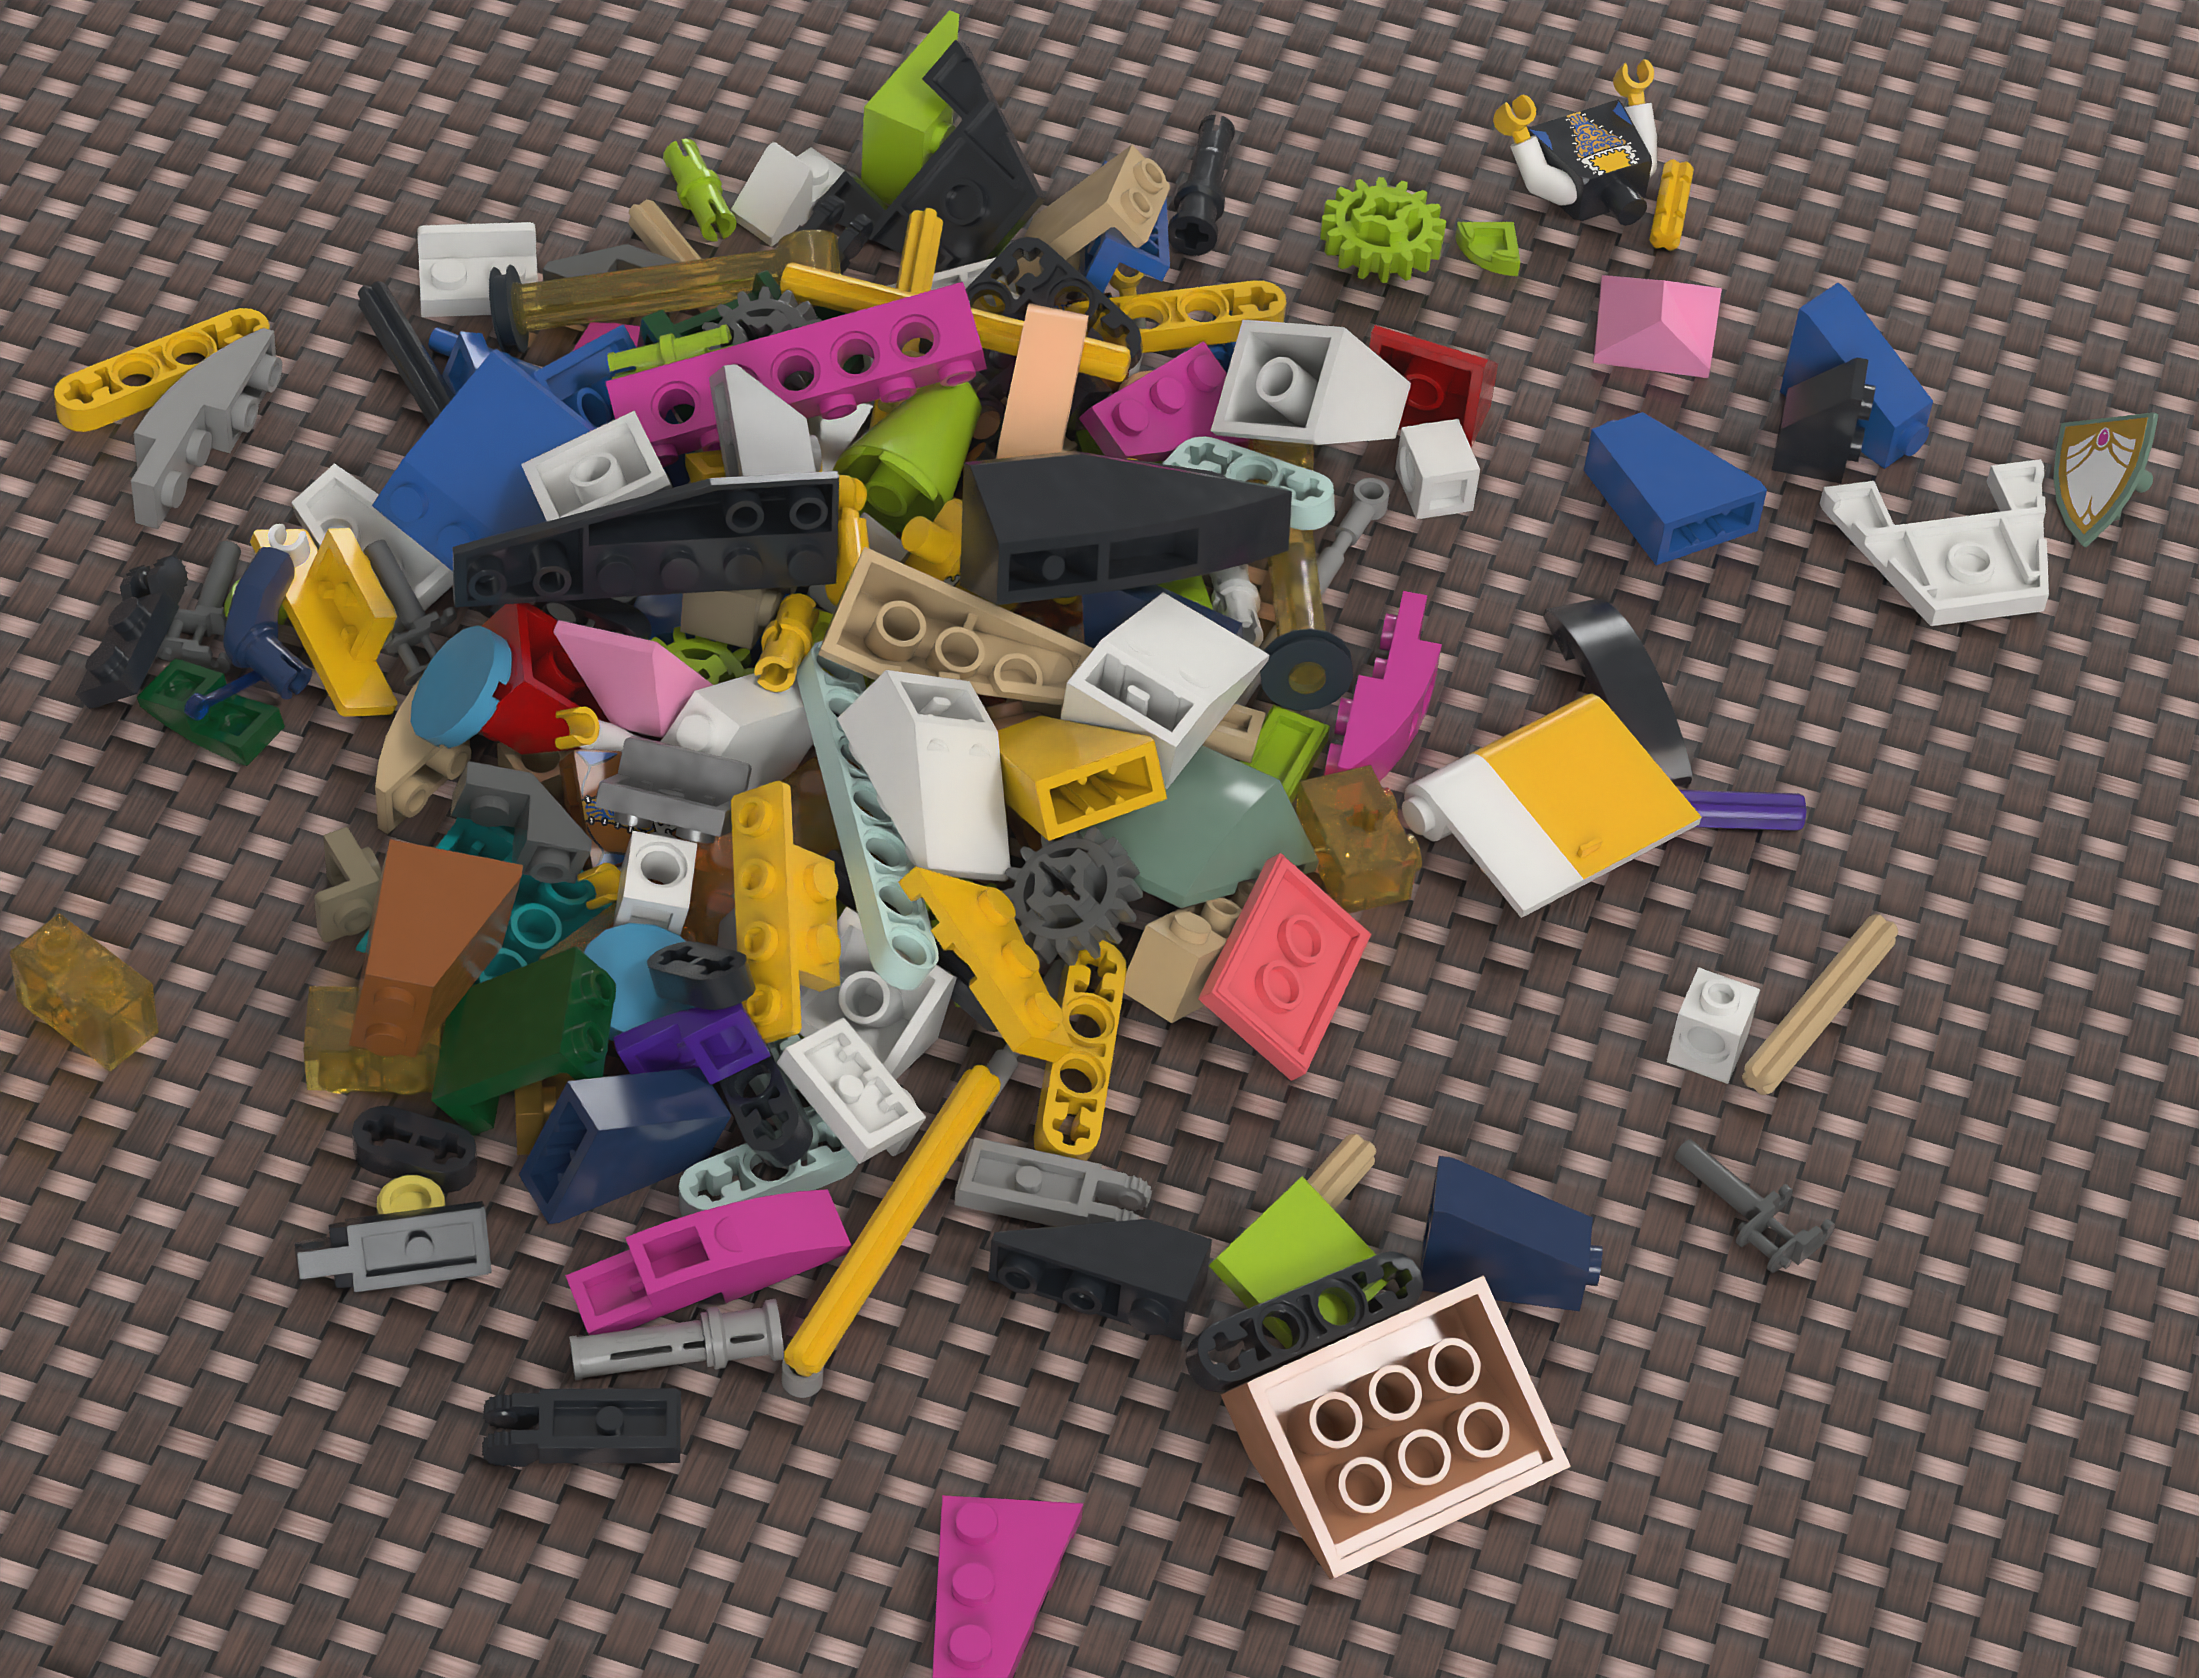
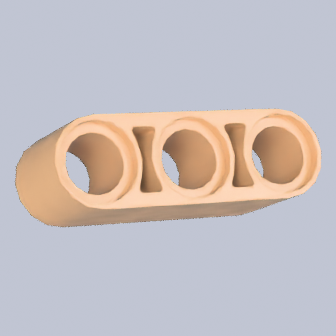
M1028 304L996 459L1062 452L1089 315Z

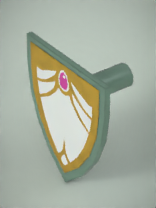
M2153 412L2061 423L2053 476L2056 501L2067 528L2082 546L2087 547L2113 521L2120 520L2122 508L2131 498L2134 490L2138 493H2143L2151 487L2153 475L2145 467L2152 448L2159 414Z

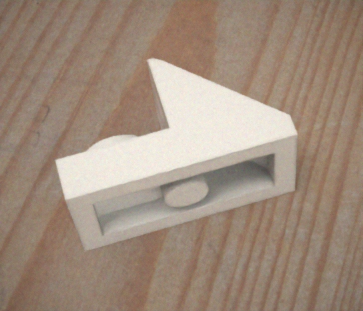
M772 142L761 156L731 208V212L738 224L772 247L794 232L799 225L802 226L807 223L814 213L813 207L845 170L812 147L796 157L777 143Z

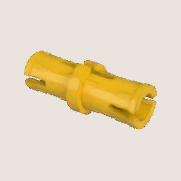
M797 593L786 596L780 603L776 619L771 621L764 630L761 640L763 653L757 661L754 673L755 676L761 675L757 682L766 690L783 692L789 689L795 681L798 666L813 646L811 632L818 621L819 609L813 611L816 603L807 595Z

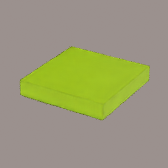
M1302 1176L1208 1266L1249 1309L1373 1257L1376 1254ZM1381 1278L1371 1288L1364 1291L1367 1302L1389 1281H1384ZM1320 1294L1318 1307L1324 1319L1334 1325H1345L1348 1321V1311L1344 1302L1334 1294ZM1276 1317L1264 1318L1262 1324L1286 1349H1289L1292 1345V1333L1288 1325Z

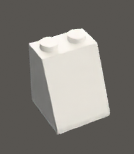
M1242 320L1211 432L1217 436L1315 445L1395 439L1411 383L1345 327Z

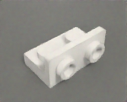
M534 223L423 225L418 227L421 317L491 315L489 301L490 271L493 267H496L504 275L510 264L516 268L524 290L527 313H539L536 231Z
M844 1017L786 1047L777 1061L780 1068L859 1164L885 1149L892 1156L905 1151L926 1119V1116L917 1107L911 1094L897 1083L875 1056L869 1043L855 1032Z

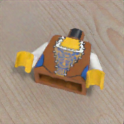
M584 706L556 711V718H563L568 723L570 734L569 736L556 738L555 744L559 749L581 748V750H573L558 763L566 812L592 840L591 853L582 868L584 872L579 873L577 879L578 881L586 879L593 884L596 898L586 902V906L589 910H594L617 900L622 863L632 831L647 834L660 832L670 834L679 840H689L675 835L676 826L653 821L652 828L631 827L615 822L613 820L614 811L595 807L600 781L618 774L625 739L631 736H639L614 724L598 720L592 709ZM648 879L649 881H651V882H653V883H655V882L658 881V880H655V879Z

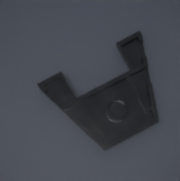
M954 40L922 80L962 118V121L893 203L888 207L854 172L844 171L812 209L815 212L829 195L837 196L846 205L838 224L848 227L854 218L863 214L874 221L873 224L875 225L868 239L885 245L901 253V255L909 215L914 210L924 211L926 208L936 210V216L943 221L935 271L937 272L996 258L1046 200L970 48L964 42Z

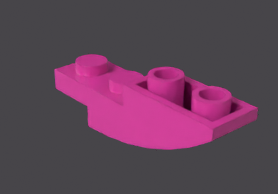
M1403 591L1398 615L1386 613L1379 649L1390 651L1388 659L1376 657L1372 677L1358 676L1353 699L1341 697L1334 734L1344 736L1343 745L1330 744L1324 773V780L1335 782L1332 808L1344 810L1378 784L1404 755L1418 733L1427 713L1435 687L1442 644L1420 640L1427 595Z
M828 1189L797 1191L734 1202L659 1224L625 1237L629 1250L565 1276L588 1335L630 1330L722 1292L726 1303L844 1256L848 1254L852 1245Z

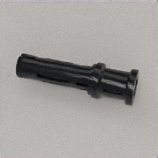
M1209 115L1201 120L1188 180L1177 189L1175 194L1174 206L1177 214L1170 219L1168 224L1169 243L1180 253L1189 256H1200L1209 253L1215 247L1218 239V227L1215 222L1222 217L1226 204L1225 196L1220 188L1231 141L1235 135L1233 123L1224 116H1221L1218 131L1213 130L1216 115Z

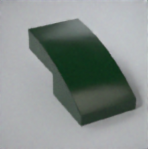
M177 658L137 696L139 706L174 732L212 753L244 766H248L285 728L279 708L231 693L224 673Z

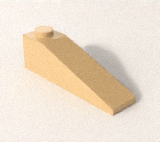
M864 547L837 604L818 655L874 680L885 670L970 681L976 694L1063 705L1068 680L1094 648Z

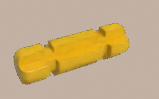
M1671 159L1664 164L1649 239L1656 249L1664 247L1672 251L1680 245L1694 171L1691 164L1687 161L1679 163L1675 159Z

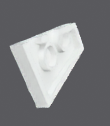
M334 463L292 501L296 518L302 527L309 532L318 550L328 528H350L362 551L375 541L385 540L425 611L453 585V571L372 507L379 494ZM396 611L397 618L394 628L388 635L382 649L393 639L392 635L394 633H401L406 629Z

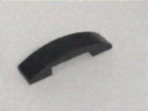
M1602 598L1545 609L1544 619L1565 661L1577 660L1594 695L1600 697L1611 708L1675 786L1690 784L1693 777L1692 769L1671 702L1650 656L1626 619L1615 607Z

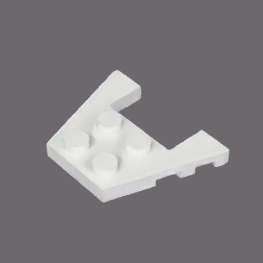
M2041 459L1992 465L1987 478V484L2000 512L1894 525L1874 481L1823 488L1820 500L1822 510L1930 626L2041 612L2045 609L2049 596L2047 539H2044L2043 527L2046 513L2045 497L2042 496L2044 465Z

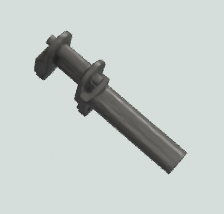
M378 540L369 544L363 550V553L369 558L374 573L391 600L404 627L408 630V632L403 634L400 632L394 633L392 635L393 639L387 643L385 648L388 653H399L409 672L403 681L405 685L413 686L422 677L429 663L420 666L411 647L422 642L432 659L438 651L429 634L451 624L457 618V614L453 607H449L443 611L441 617H439L436 611L426 615L386 541Z
M222 541L217 545L195 611L178 609L156 654L158 657L167 661H173L177 658L224 674L229 671L232 662L226 652H221L217 661H214L210 647L200 645L203 636L210 637L211 634L224 635L226 617L222 606L241 555V549L237 544L231 541ZM181 633L194 635L192 640L179 637Z
M1692 1139L1685 1141L1674 1156L1676 1161L1749 1220L1747 1224L1742 1222L1737 1229L1740 1232L1736 1238V1244L1740 1247L1748 1243L1754 1245L1770 1259L1767 1269L1771 1273L1778 1271L1782 1267L1787 1269L1792 1261L1797 1265L1802 1263L1830 1238L1835 1229V1224L1831 1220L1826 1219L1821 1224V1229L1815 1226L1810 1231L1802 1229L1794 1235L1773 1218L1790 1200L1793 1194L1792 1188L1784 1184L1779 1189V1194L1772 1191L1763 1199ZM1770 1227L1787 1242L1778 1248L1761 1233Z

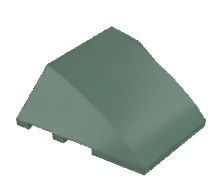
M1203 745L1169 788H1165L1166 800L1092 825L1097 827L1107 840L1115 837L1126 850L1127 855L1139 869L1140 874L1133 880L1141 890L1180 908L1235 894L1238 882L1249 879L1257 881L1266 860L1279 853H1282L1304 874L1316 871L1319 861L1280 780ZM1091 826L1078 830V832L1084 837Z

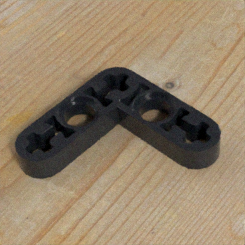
M1024 237L1009 244L965 289L971 308L974 302L981 296L994 295L1005 304L1003 314L1026 312L1029 303L1055 308L1056 302L1063 294L1072 291L1080 292L1089 300V308L1085 315H1089L1086 332L1089 330L1087 337L1104 341L1103 337L1093 329L1100 314L1103 312L1106 315L1100 318L1102 329L1113 338H1118L1123 333L1127 335L1125 338L1126 347L1130 350L1131 355L1128 371L1134 368L1141 359L1143 345L1140 330L1135 322L1053 248L1039 238ZM1023 257L1031 262L1040 257L1041 274L1037 277L1029 272L1024 274L1015 283L1017 294L1020 297L1017 300L1014 299L1006 285L997 281V279L1002 276L1009 286L1020 273L1017 262L1020 258ZM920 338L919 352L927 354L931 350L933 343L928 339Z

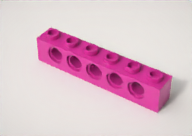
M959 282L606 381V386L615 420L635 411L662 467H667L679 459L678 455L699 449H702L703 452L721 450L709 377L724 365L737 364L807 419L821 415L826 420L848 416L857 410V405L881 399L884 403H894L908 399L917 392L916 388L940 382L942 386L960 385L972 380L976 376L977 371L987 369L965 286L963 282ZM915 338H925L933 343L931 350L921 357H909L902 353L904 345ZM863 354L874 359L871 367L860 374H850L842 369L844 363L854 355ZM807 371L814 375L811 384L803 390L792 391L783 387L786 378L794 372ZM688 404L695 408L692 417L682 424H670L665 421L667 412L676 405Z

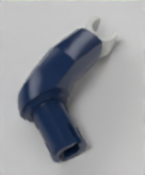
M275 524L269 529L268 533L271 547H262L258 550L235 588L227 615L223 646L228 658L235 667H251L283 699H291L293 693L298 695L307 686L312 677V670L278 640V614L284 597L294 579V567L300 566L308 559L310 546L305 531L299 533L295 543L287 546L283 545L287 538L285 525Z

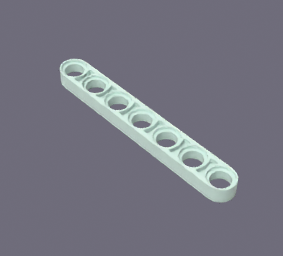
M820 641L813 645L798 666L796 677L870 961L877 974L891 986L901 990H914L922 984L939 960L937 945L931 932L932 927L924 899L919 898L917 901H910L898 883L915 865L907 857L905 843L891 817L880 807L877 801V792L865 769L852 756L849 750V740L837 720L838 717L834 714L836 713L840 716L866 690L863 675L819 656L818 653L823 642ZM822 668H824V669H826L827 671H829L830 673H832L835 677H833V676H831L830 674H828V673H827L826 671H824ZM846 759L852 761V762H853L854 764H856L860 769H857L856 767H854L853 765H851ZM858 805H859V806H862L863 808H865V809H866L867 811H869L874 817L869 816L867 813H865L864 811H862V810L858 807ZM869 852H871V853L877 855V856H878L879 858H881L887 865H884V864H882L881 862H879V861H878L877 859H875ZM883 901H886L893 907H895L900 912V914L895 913L893 910L888 908ZM894 949L907 955L914 964L906 961Z

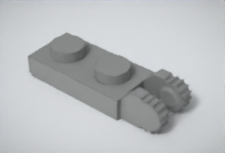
M974 1137L969 1142L955 1191L954 1205L1058 1227L1140 1219L1139 1215L1129 1210L1136 1211L1138 1209L1143 1210V1207L1147 1208L1152 1191L1150 1190L1151 1186L1147 1184L1148 1182L1143 1181L1142 1178L1102 1169V1164ZM1096 1196L1105 1204L1095 1202Z

